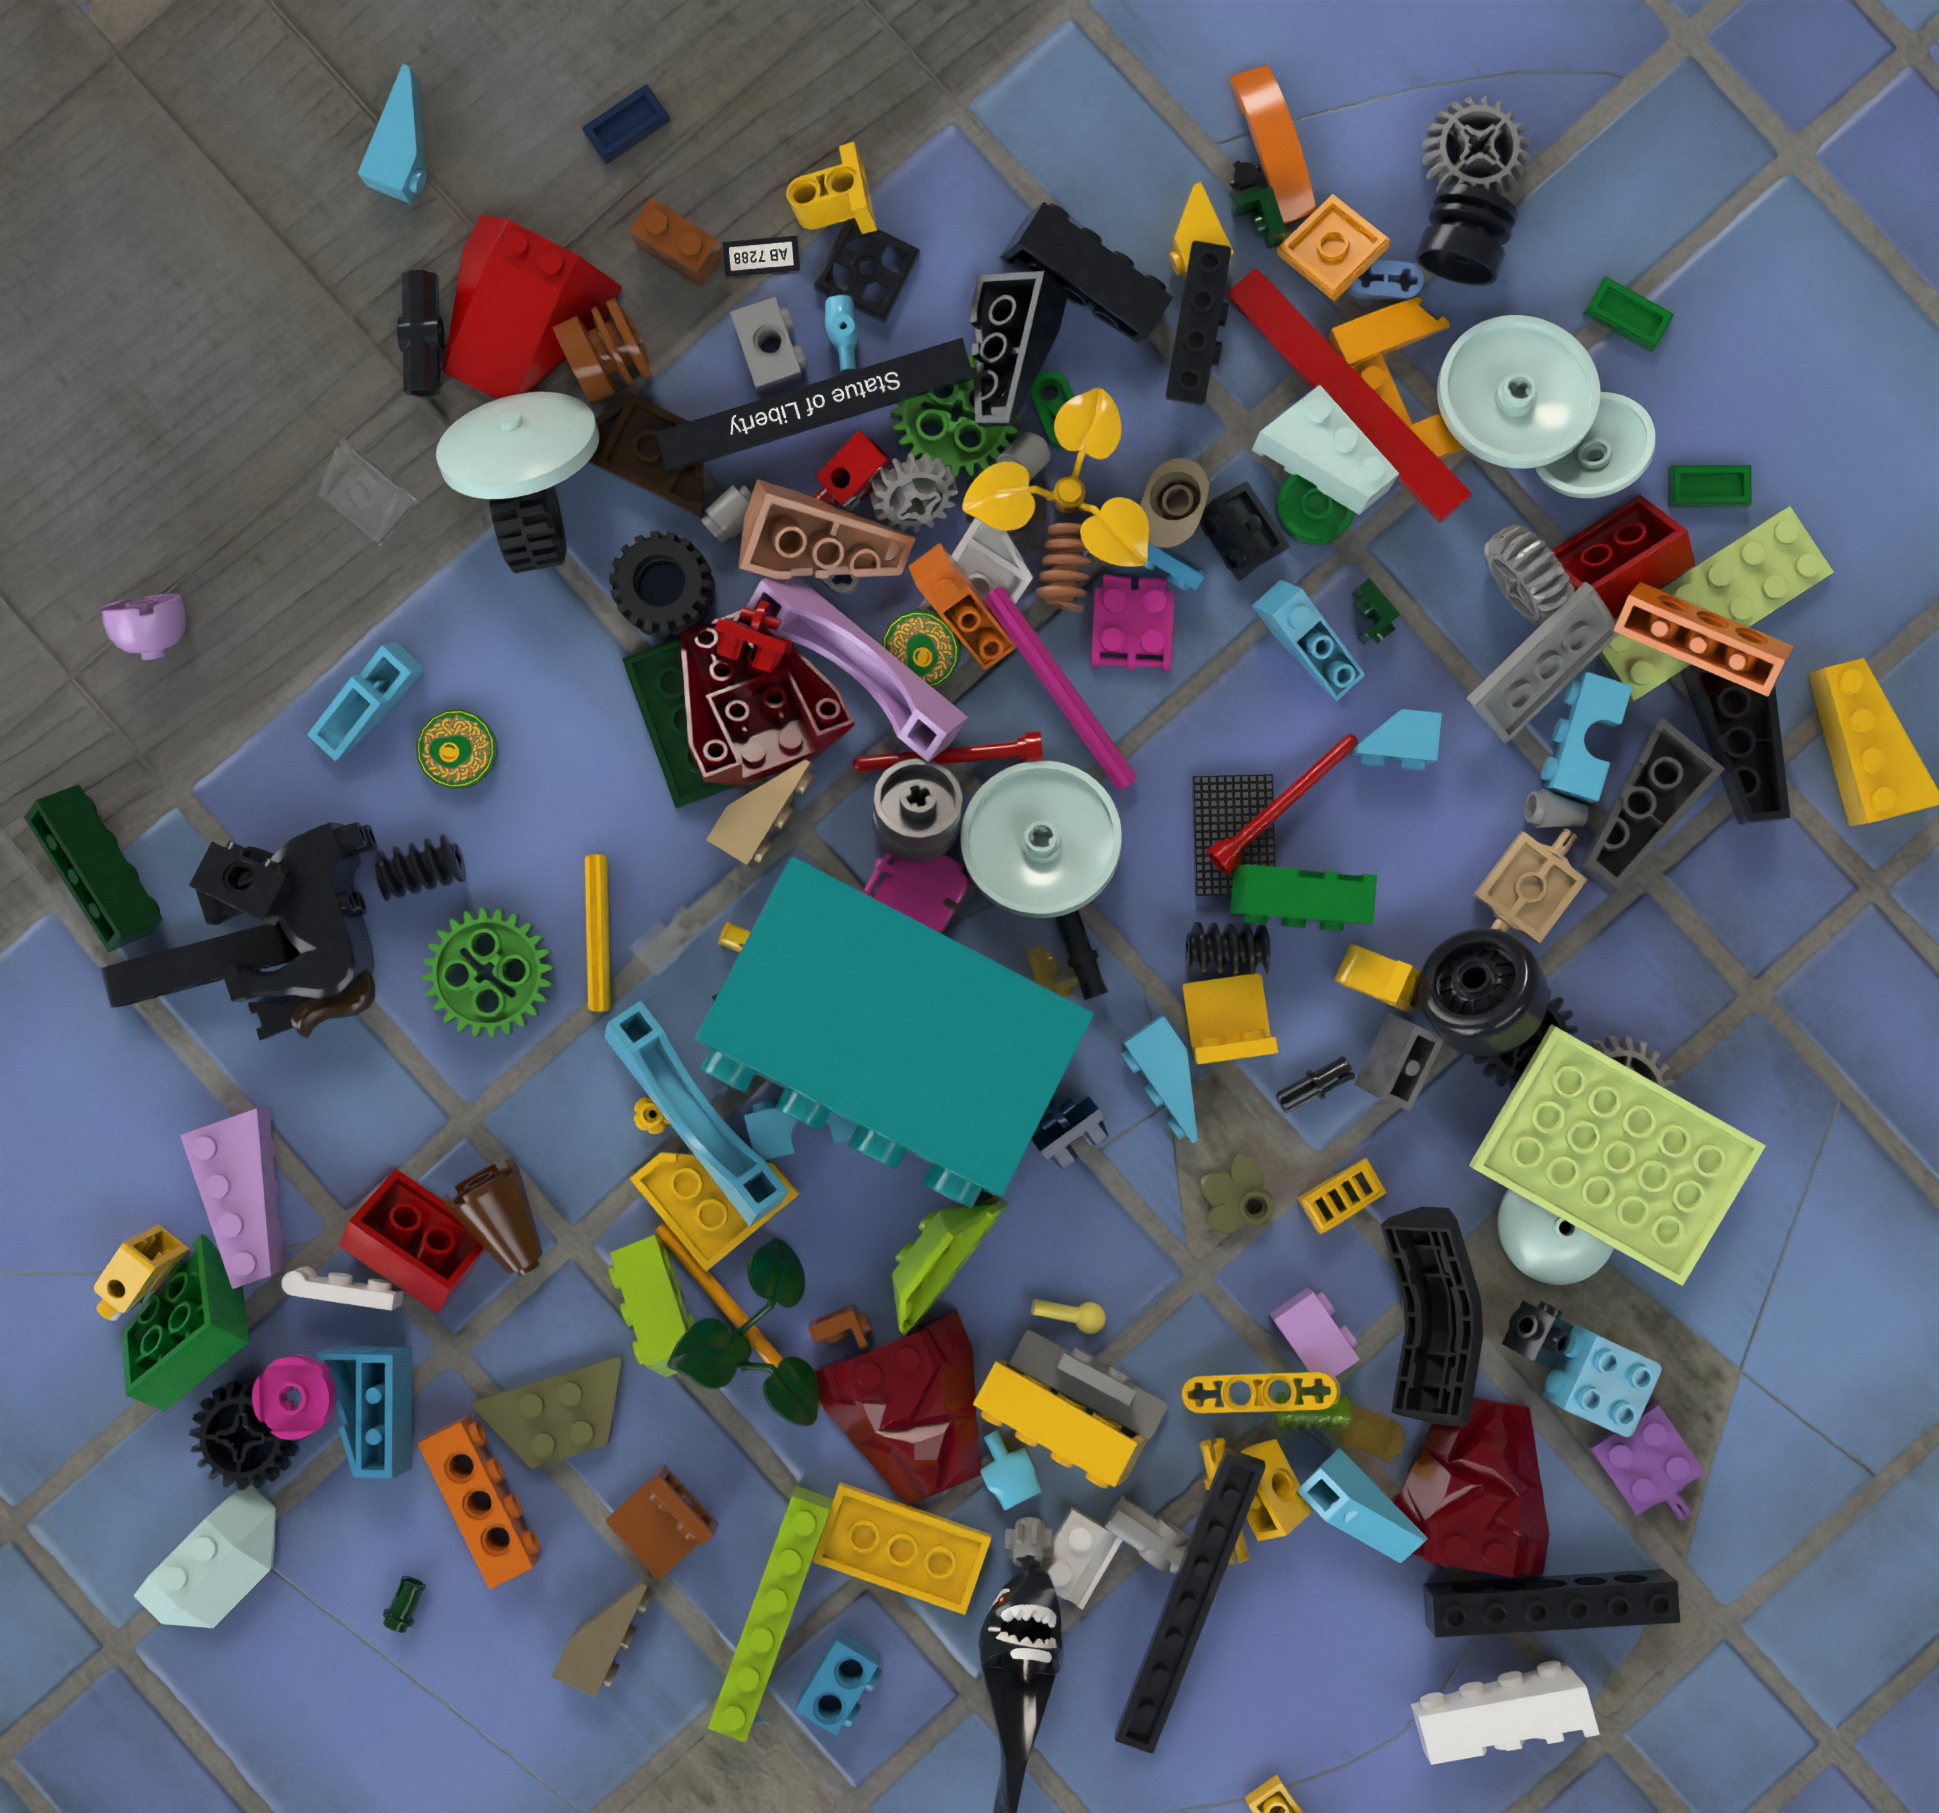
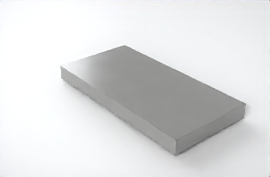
M1584 582L1568 598L1567 602L1562 604L1466 699L1495 735L1506 744L1619 634L1613 631L1617 623L1616 619L1597 591L1587 582Z

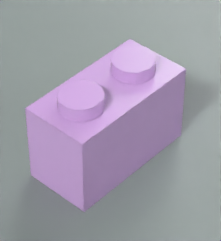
M1307 1287L1269 1314L1308 1372H1327L1336 1377L1360 1360L1353 1350L1359 1346L1358 1342L1346 1325L1340 1329L1331 1318V1315L1336 1310L1323 1292L1315 1295ZM1318 1379L1319 1387L1323 1386L1322 1379Z

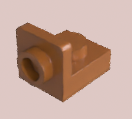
M855 1303L812 1320L808 1326L813 1342L816 1343L824 1339L826 1345L848 1336L846 1330L852 1328L860 1350L869 1346L868 1335L873 1334V1329L866 1312L858 1313Z

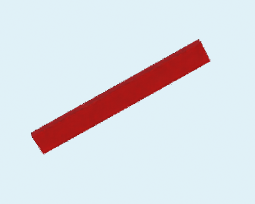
M1257 267L1226 292V299L1312 389L1321 385L1399 472L1397 479L1439 523L1443 522L1471 497L1472 493Z

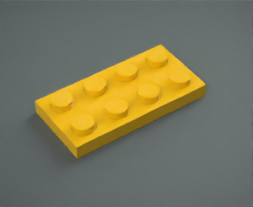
M839 1482L812 1562L965 1615L991 1541V1534Z

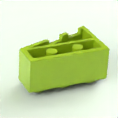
M652 1235L609 1252L613 1265L609 1266L608 1270L613 1285L616 1289L621 1288L625 1300L624 1303L620 1304V1308L627 1326H633L637 1340L632 1342V1346L639 1364H645L647 1368L666 1378L679 1373L668 1368L667 1364L677 1342L686 1330L695 1323L692 1313L687 1314L680 1293L683 1289L665 1243L656 1235Z

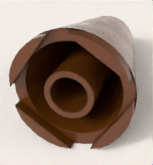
M507 1159L504 1161L508 1167L498 1170L496 1165L493 1164L474 1173L455 1186L457 1195L451 1199L446 1193L442 1201L454 1217L508 1274L516 1272L518 1276H522L539 1266L538 1259L542 1256L543 1250L519 1166L515 1159Z

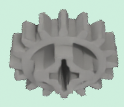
M909 453L907 462L904 463L895 458L892 460L894 468L891 470L881 468L879 470L882 480H872L871 484L874 492L869 493V497L878 521L883 520L884 525L891 528L896 524L897 529L902 532L908 526H912L914 532L918 533L920 526L925 523L930 528L934 527L933 519L936 517L945 519L947 514L944 508L954 507L956 504L953 496L958 494V489L950 467H945L941 458H937L932 462L928 453H924L920 460H915L913 454Z

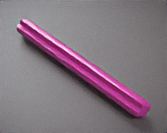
M998 586L986 594L984 602L1116 789L1123 790L1134 783L1137 779L1136 774L1005 588Z

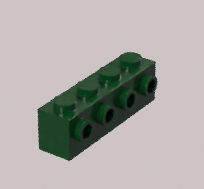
M78 784L37 799L24 816V819L108 953L149 936L163 921L160 908L142 886L136 868L128 863L122 854L113 832L108 830L100 819L94 801L85 795Z

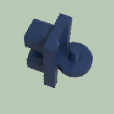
M1089 1096L1077 1105L1070 1098L1059 1107L1051 1099L1048 1105L1051 1113L1040 1120L1039 1123L1043 1129L1031 1139L1046 1161L1051 1159L1061 1169H1064L1078 1157L1070 1143L1083 1135L1090 1146H1094L1106 1139L1108 1132L1102 1121L1105 1119L1104 1115Z

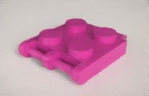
M1103 575L1102 588L1094 589L1091 668L1099 669V665L1126 666V670H1135V666L1161 667L1162 672L1171 671L1174 592L1166 591L1167 578L1139 577L1138 590H1131V576ZM1100 653L1127 654V658L1100 657ZM1136 655L1162 656V660L1138 659Z
M885 852L881 860L877 858L874 866L877 868L864 891H859L872 897L870 894L883 871L886 872L884 880L872 898L943 934L955 913L954 910L944 905L946 898L960 904L972 883L971 878L961 873L964 865L945 854L935 860L922 863L902 861L895 858L892 865L888 864L892 855Z

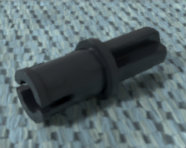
M1342 1055L1314 1072L1311 1070L1306 1071V1077L1277 1092V1102L1285 1113H1290L1317 1097L1321 1100L1324 1099L1325 1093L1354 1079L1355 1074L1351 1071L1353 1069L1347 1059Z

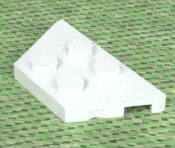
M977 518L974 519L952 554V558L964 571L983 599L993 589L1002 586L1014 603L1017 604L1034 577L1008 532L991 528ZM924 598L919 608L935 610L926 598Z

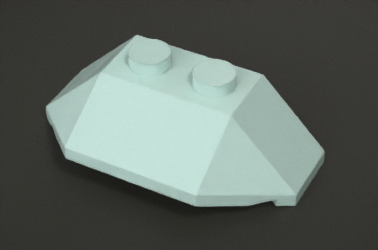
M252 1483L245 1490L237 1489L208 1515L146 1578L134 1594V1597L161 1624L214 1628L273 1568L275 1520L277 1519L278 1506L260 1488H255Z

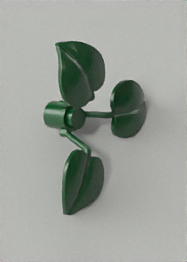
M773 1238L756 1249L749 1260L747 1269L748 1280L752 1289L758 1296L768 1299L767 1304L740 1328L733 1330L731 1335L727 1326L720 1320L704 1318L697 1321L686 1330L677 1342L667 1367L686 1375L697 1384L710 1389H718L728 1385L735 1376L738 1367L742 1372L748 1370L767 1371L771 1375L764 1381L762 1390L771 1409L790 1423L798 1426H811L817 1419L820 1396L819 1382L813 1368L806 1361L795 1356L782 1359L778 1367L770 1363L750 1362L749 1357L751 1356L752 1348L749 1341L743 1337L745 1332L775 1307L776 1302L782 1307L791 1308L801 1300L804 1293L805 1275L798 1256L783 1240Z

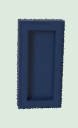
M646 84L583 126L582 130L604 163L608 164L671 120L650 87Z

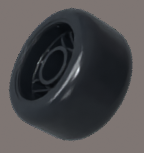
M1475 928L1451 936L1429 955L1420 973L1418 998L1426 1019L1447 1045L1467 1055L1487 1057L1512 1051L1533 1036L1545 1017L1549 1003V989L1544 972L1536 958L1520 939L1497 929Z

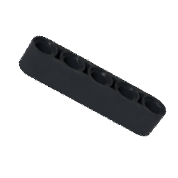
M277 921L275 927L270 924H264L101 968L110 1007L115 1008L224 980L220 968L222 965L246 964L251 968L263 970L289 963L300 955L301 952L290 942L280 922Z

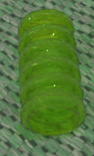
M1278 1392L1275 1402L1285 1404L1290 1399L1291 1393L1289 1396H1285L1284 1392ZM1304 1392L1302 1396L1310 1395V1393ZM1316 1393L1315 1395L1319 1396L1320 1402L1324 1403L1322 1393ZM1341 1393L1338 1402L1331 1408L1322 1410L1274 1411L1275 1423L1280 1429H1284L1285 1425H1290L1291 1429H1297L1298 1425H1302L1303 1429H1310L1311 1425H1315L1317 1430H1322L1323 1426H1327L1329 1430H1335L1336 1426H1340L1341 1430H1347L1351 1423V1401L1347 1394ZM1300 1396L1299 1404H1304L1302 1396Z

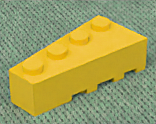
M1004 1359L995 1361L973 1403L974 1406L982 1410L980 1416L983 1419L999 1427L1003 1423L1017 1430L1015 1437L1027 1445L1036 1447L1039 1443L1052 1451L1050 1457L1068 1468H1071L1073 1464L1087 1471L1085 1477L1099 1487L1107 1489L1108 1485H1111L1115 1488L1127 1480L1148 1438L1136 1432L1133 1437L1121 1431L1122 1426L1116 1421L1098 1412H1093L1090 1415L1085 1412L1087 1409L1086 1405L1061 1392H1058L1057 1395L1050 1392L1052 1387L1012 1367Z

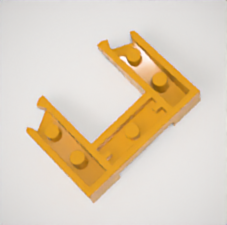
M1418 296L1332 328L1327 337L1330 345L1440 460L1465 449L1450 433L1441 413L1412 424L1383 358L1384 355L1448 329L1450 323L1445 317L1441 316L1437 321L1419 306L1423 299Z

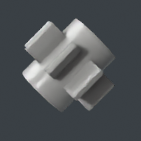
M1023 1517L1018 1519L1015 1523V1530L1005 1529L1004 1547L1007 1548L1006 1556L1013 1557V1563L1024 1569L1041 1566L1044 1556L1053 1557L1054 1538H1052V1529H1045V1523L1038 1518Z

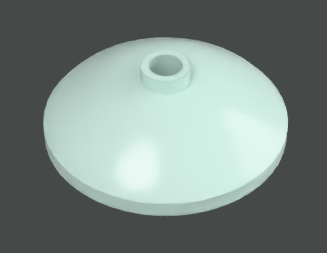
M1600 392V404L1596 418L1584 439L1563 458L1544 466L1535 467L1536 472L1550 488L1570 497L1598 498L1616 493L1635 482L1652 461L1656 448V434L1652 419L1647 411L1634 400L1616 393ZM1596 458H1600V459H1601V460L1596 461V462H1591L1593 459H1596Z
M1509 1188L1501 1201L1497 1217V1231L1501 1246L1512 1264L1534 1280L1553 1285H1567L1582 1281L1596 1273L1607 1262L1614 1247L1571 1224V1229L1567 1234H1561L1559 1225L1564 1219Z

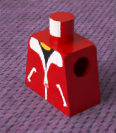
M859 430L817 473L815 477L823 487L813 498L836 507L841 504L843 507L852 510L869 493L874 491L871 484L872 480H882L879 470L881 468L891 470L894 468L893 462L871 437ZM847 475H850L849 484L842 488V480Z

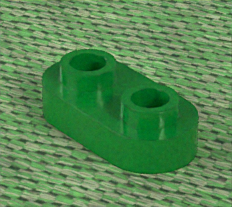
M1045 371L1037 376L1031 388V401L1048 442L1056 449L1066 450L1057 441L1054 432V422L1060 408L1075 396L1064 375L1056 371ZM1046 389H1054L1058 396L1054 400H1047L1044 398L1043 392Z

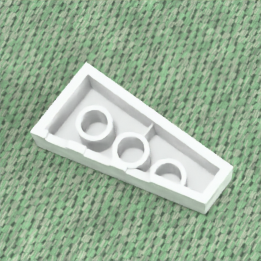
M1556 1660L1543 1662L1537 1666V1670L1526 1673L1519 1671L1503 1673L1498 1677L1497 1681L1490 1683H1466L1459 1687V1691L1446 1695L1440 1692L1429 1693L1422 1696L1420 1702L1411 1704L1422 1748L1431 1765L1483 1756L1487 1752L1486 1747L1492 1745L1498 1750L1512 1751L1522 1749L1526 1739H1546L1547 1744L1564 1741L1563 1733L1583 1729L1585 1737L1600 1735L1587 1686L1566 1662L1561 1663Z

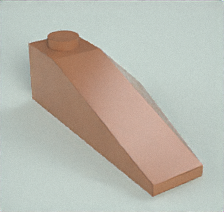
M757 479L744 516L739 568L777 580L791 579V577L814 576L815 578H828V575H854L855 577L900 576L903 574L916 538L910 534L795 490Z

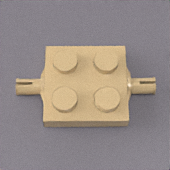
M1564 828L1552 846L1537 842L1524 831L1517 835L1472 895L1487 906L1497 918L1490 927L1491 929L1504 932L1514 929L1523 933L1536 944L1542 942L1588 880L1573 869L1564 857L1578 839L1575 834H1571L1570 830Z

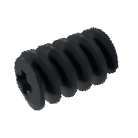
M445 834L440 835V846L435 848L429 838H426L424 840V851L422 852L418 850L414 842L409 843L408 855L404 856L398 846L393 847V859L391 860L387 858L383 850L377 853L376 877L380 892L385 901H389L391 892L397 898L404 897L407 889L412 894L420 893L422 884L428 890L435 889L438 880L443 886L451 885L453 875L459 882L466 880L465 862L460 848L455 843L451 844Z
M1194 922L1186 938V972H1190L1194 961H1198L1202 973H1206L1210 962L1215 963L1218 973H1222L1226 962H1230L1234 974L1239 973L1242 963L1247 964L1250 974H1255L1258 964L1262 963L1267 975L1270 965V937L1266 926L1258 925L1253 936L1249 924H1242L1237 935L1232 923L1225 925L1222 934L1217 923H1210L1205 934L1201 922Z

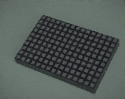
M1273 774L1192 777L1195 896L1232 895L1234 870L1228 875L1221 872L1211 862L1206 851L1218 840L1223 842L1226 838L1232 839L1274 801ZM1274 822L1242 851L1243 856L1239 859V865L1276 867Z

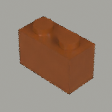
M650 197L629 230L637 247L700 287H703L723 256L718 239Z

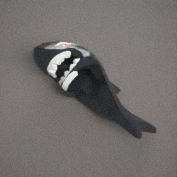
M1040 1566L1021 1571L1003 1586L996 1596L980 1631L978 1645L981 1668L1001 1749V1769L993 1813H1017L1027 1762L1045 1712L1055 1676L1060 1671L1064 1657L1059 1601L1051 1575Z

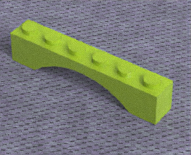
M795 1485L708 1729L743 1742L747 1741L833 1501L832 1498Z

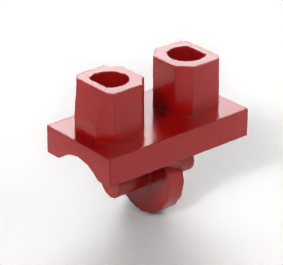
M763 600L759 603L756 610L745 606L741 609L739 617L752 622L751 626L729 618L724 620L718 618L714 629L721 632L718 639L717 654L730 659L740 660L746 641L758 645L752 666L769 673H774L777 670L784 654L791 653L794 642L763 631L765 627L778 631L781 625V619L769 615L771 604Z

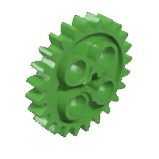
M971 352L968 358L975 379L977 376V365ZM973 380L948 387L952 395L945 399L938 398L931 392L896 403L900 407L891 409L890 418L901 421L895 424L892 429L893 434L904 435L899 441V450L911 447L910 453L913 454L915 460L921 458L924 453L929 454L932 462L937 458H941L945 467H950L955 481L959 471H964L968 480H972L975 467L980 472H983L989 467L988 460L996 464L997 457L1000 455L998 450L1003 452L1011 444L1005 438L1014 439L1018 433V430L1013 426H989L984 428L976 424L975 408L969 401V399L974 397ZM927 404L932 409L924 410L921 408V405ZM953 410L960 411L958 422L950 420ZM1020 414L1018 415L1015 423L1019 422ZM928 421L934 422L940 427L941 433L936 436H928L923 433L920 426ZM964 433H971L978 438L979 445L973 448L965 447L961 444L959 436Z
M480 908L478 919H476L471 911H465L464 924L455 918L449 919L453 931L448 932L438 929L437 934L442 939V943L428 944V947L436 955L435 958L423 959V963L433 967L432 973L423 975L422 980L433 981L434 987L427 990L425 995L438 996L439 1000L432 1007L433 1011L445 1008L448 1010L443 1019L444 1023H450L456 1018L459 1019L457 1025L458 1032H464L472 1025L473 1037H480L484 1027H486L489 1037L493 1038L497 1037L499 1026H501L506 1035L512 1034L513 1021L521 1027L528 1026L524 1014L528 1013L533 1016H539L540 1012L534 1005L535 1002L549 1001V998L541 990L542 987L554 986V982L544 978V973L555 970V966L544 964L543 959L549 956L552 951L549 949L539 950L538 945L545 937L540 934L533 937L529 935L533 929V923L527 922L518 927L520 921L519 914L513 913L505 921L504 909L497 908L492 919L488 908ZM489 933L495 940V948L491 954L485 956L479 951L478 941L481 936ZM466 948L480 964L484 966L494 965L493 975L516 991V996L511 997L495 980H483L482 978L486 974L485 971L464 957L461 953L462 949ZM516 959L521 960L526 968L525 976L518 982L512 980L508 973L510 963ZM458 964L465 965L469 972V978L463 986L457 985L452 978V971ZM488 990L495 991L499 996V1006L493 1012L487 1011L482 1004L483 995Z

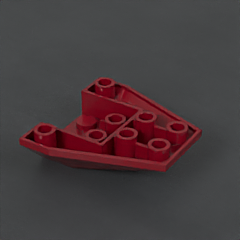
M741 611L721 617L723 620L729 618L749 626L752 623L739 617ZM718 619L680 632L688 743L691 754L705 782L740 786L789 769L805 759L807 761L816 759L854 727L855 722L839 690L794 645L790 654L783 655L777 670L774 673H769L752 666L758 645L746 641L740 660L730 659L717 654L718 639L721 632L714 629ZM764 628L763 631L771 633L767 628Z

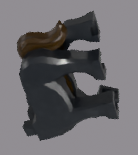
M329 822L290 839L275 853L262 848L246 847L252 851L249 859L263 864L264 860L268 858L289 869L286 876L297 882L279 918V922L290 942L301 954L282 968L274 971H260L246 964L220 966L231 1002H243L261 996L284 997L293 995L287 1003L281 1005L262 1001L248 1003L251 1014L257 1013L261 1021L262 1027L256 1029L259 1040L272 1038L291 1029H295L299 1035L308 1039L313 1029L319 1023L327 1019L358 1015L368 1009L375 998V983L372 976L374 957L372 944L363 915L367 913L366 904L359 891L355 892L353 879L355 871L361 865L359 854L378 848L371 826H361L359 822L348 825ZM252 871L245 872L240 876L238 880L239 890H244L251 885L253 881ZM196 890L206 924L219 925L244 913Z

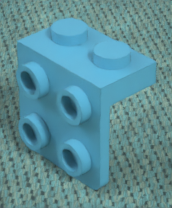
M1574 1324L1567 1349L1560 1355L1555 1368L1546 1378L1542 1397L1563 1410L1619 1435L1630 1437L1638 1425L1662 1368L1659 1363L1607 1340L1582 1326Z

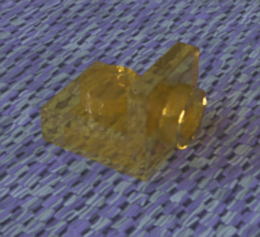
M1042 945L1025 951L1035 983L1062 997L1073 994L1071 986L1080 984L1078 977L1074 976L1054 983L1052 976L1058 974V969L1051 951L1044 953Z
M1351 1403L1338 1442L1346 1447L1375 1456L1383 1463L1390 1465L1393 1457H1398L1401 1454L1406 1435L1402 1432L1403 1426L1397 1419Z

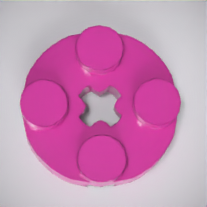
M289 1355L270 1363L264 1373L258 1376L252 1391L253 1409L259 1421H265L267 1426L273 1430L271 1433L276 1437L286 1440L301 1439L315 1433L330 1423L336 1405V1388L331 1377V1369L325 1362L316 1361L306 1355ZM294 1387L302 1395V1401L299 1402L298 1408L294 1407V1401L287 1400L286 1396L288 1392L293 1391Z

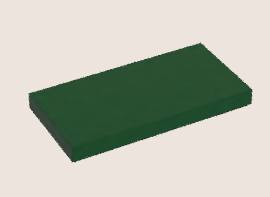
M680 638L623 658L626 672L675 807L679 809L739 787L740 785L705 782L689 749Z

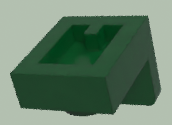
M1259 186L1240 192L1237 195L1238 198H1235L1232 204L1231 213L1233 218L1256 212V214L1252 215L1253 227L1256 236L1264 238L1267 249L1283 243L1287 231L1273 187L1261 190Z
M1368 578L1351 593L1356 599L1353 605L1358 613L1365 620L1368 621L1372 618L1376 623L1359 638L1363 645L1372 638L1377 644L1396 629L1391 622L1400 615L1373 581Z

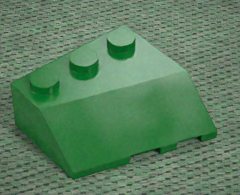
M200 1234L192 1244L196 1251L186 1264L178 1262L170 1271L171 1280L161 1295H151L121 1332L126 1396L166 1411L179 1399L185 1397L190 1390L207 1376L214 1373L219 1366L236 1352H239L249 1342L243 1286L232 1289L220 1252L210 1239L203 1234Z

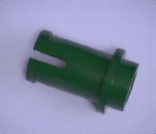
M402 1576L390 1608L384 1609L383 1616L385 1619L383 1625L390 1630L400 1633L406 1632L407 1627L413 1626L414 1619L412 1616L422 1592L426 1588V1584H423L422 1581L416 1578Z

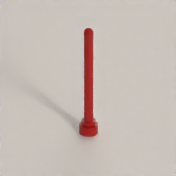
M1041 731L1025 732L1024 737H1017V741L946 748L931 760L940 765L1019 757V761H1043ZM915 751L859 756L853 760L852 767L856 772L887 770L901 761L924 758Z
M1353 734L1345 735L1232 839L1226 838L1223 842L1218 840L1206 851L1211 862L1224 874L1228 875L1240 864L1239 859L1243 856L1242 851L1343 760L1358 744L1357 737Z

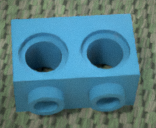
M839 1629L797 1698L795 1712L835 1736L838 1735L843 1725L850 1727L861 1708V1705L857 1703L864 1689L868 1692L873 1690L882 1673V1670L877 1668L879 1666L880 1653ZM853 1659L858 1661L863 1669L856 1674H849L842 1669L841 1663L845 1660ZM831 1694L838 1697L842 1704L835 1709H829L822 1705L820 1699L825 1695Z

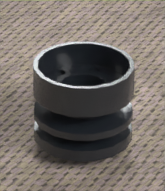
M1450 184L1441 187L1434 200L1435 206L1429 215L1432 226L1426 227L1415 256L1418 264L1428 272L1455 283L1478 286L1494 283L1505 255L1501 245L1507 244L1511 238V229L1518 217L1517 208L1508 199L1480 187L1464 184Z

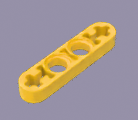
M1327 1372L1197 1376L1189 1379L1182 1388L1183 1403L1189 1410L1195 1413L1322 1410L1334 1406L1341 1395V1387L1338 1380ZM1297 1379H1303L1301 1387L1317 1386L1318 1379H1322L1323 1386H1330L1331 1394L1324 1396V1403L1320 1402L1318 1395H1303L1304 1404H1299L1301 1390ZM1277 1380H1283L1290 1386L1291 1397L1285 1404H1279L1271 1397V1386ZM1219 1381L1223 1382L1222 1388H1220ZM1238 1381L1246 1383L1251 1390V1398L1245 1405H1238L1231 1397V1388ZM1200 1383H1202L1204 1390H1221L1224 1407L1220 1406L1221 1398L1205 1399L1204 1406H1201L1200 1399L1193 1398V1391L1200 1388Z

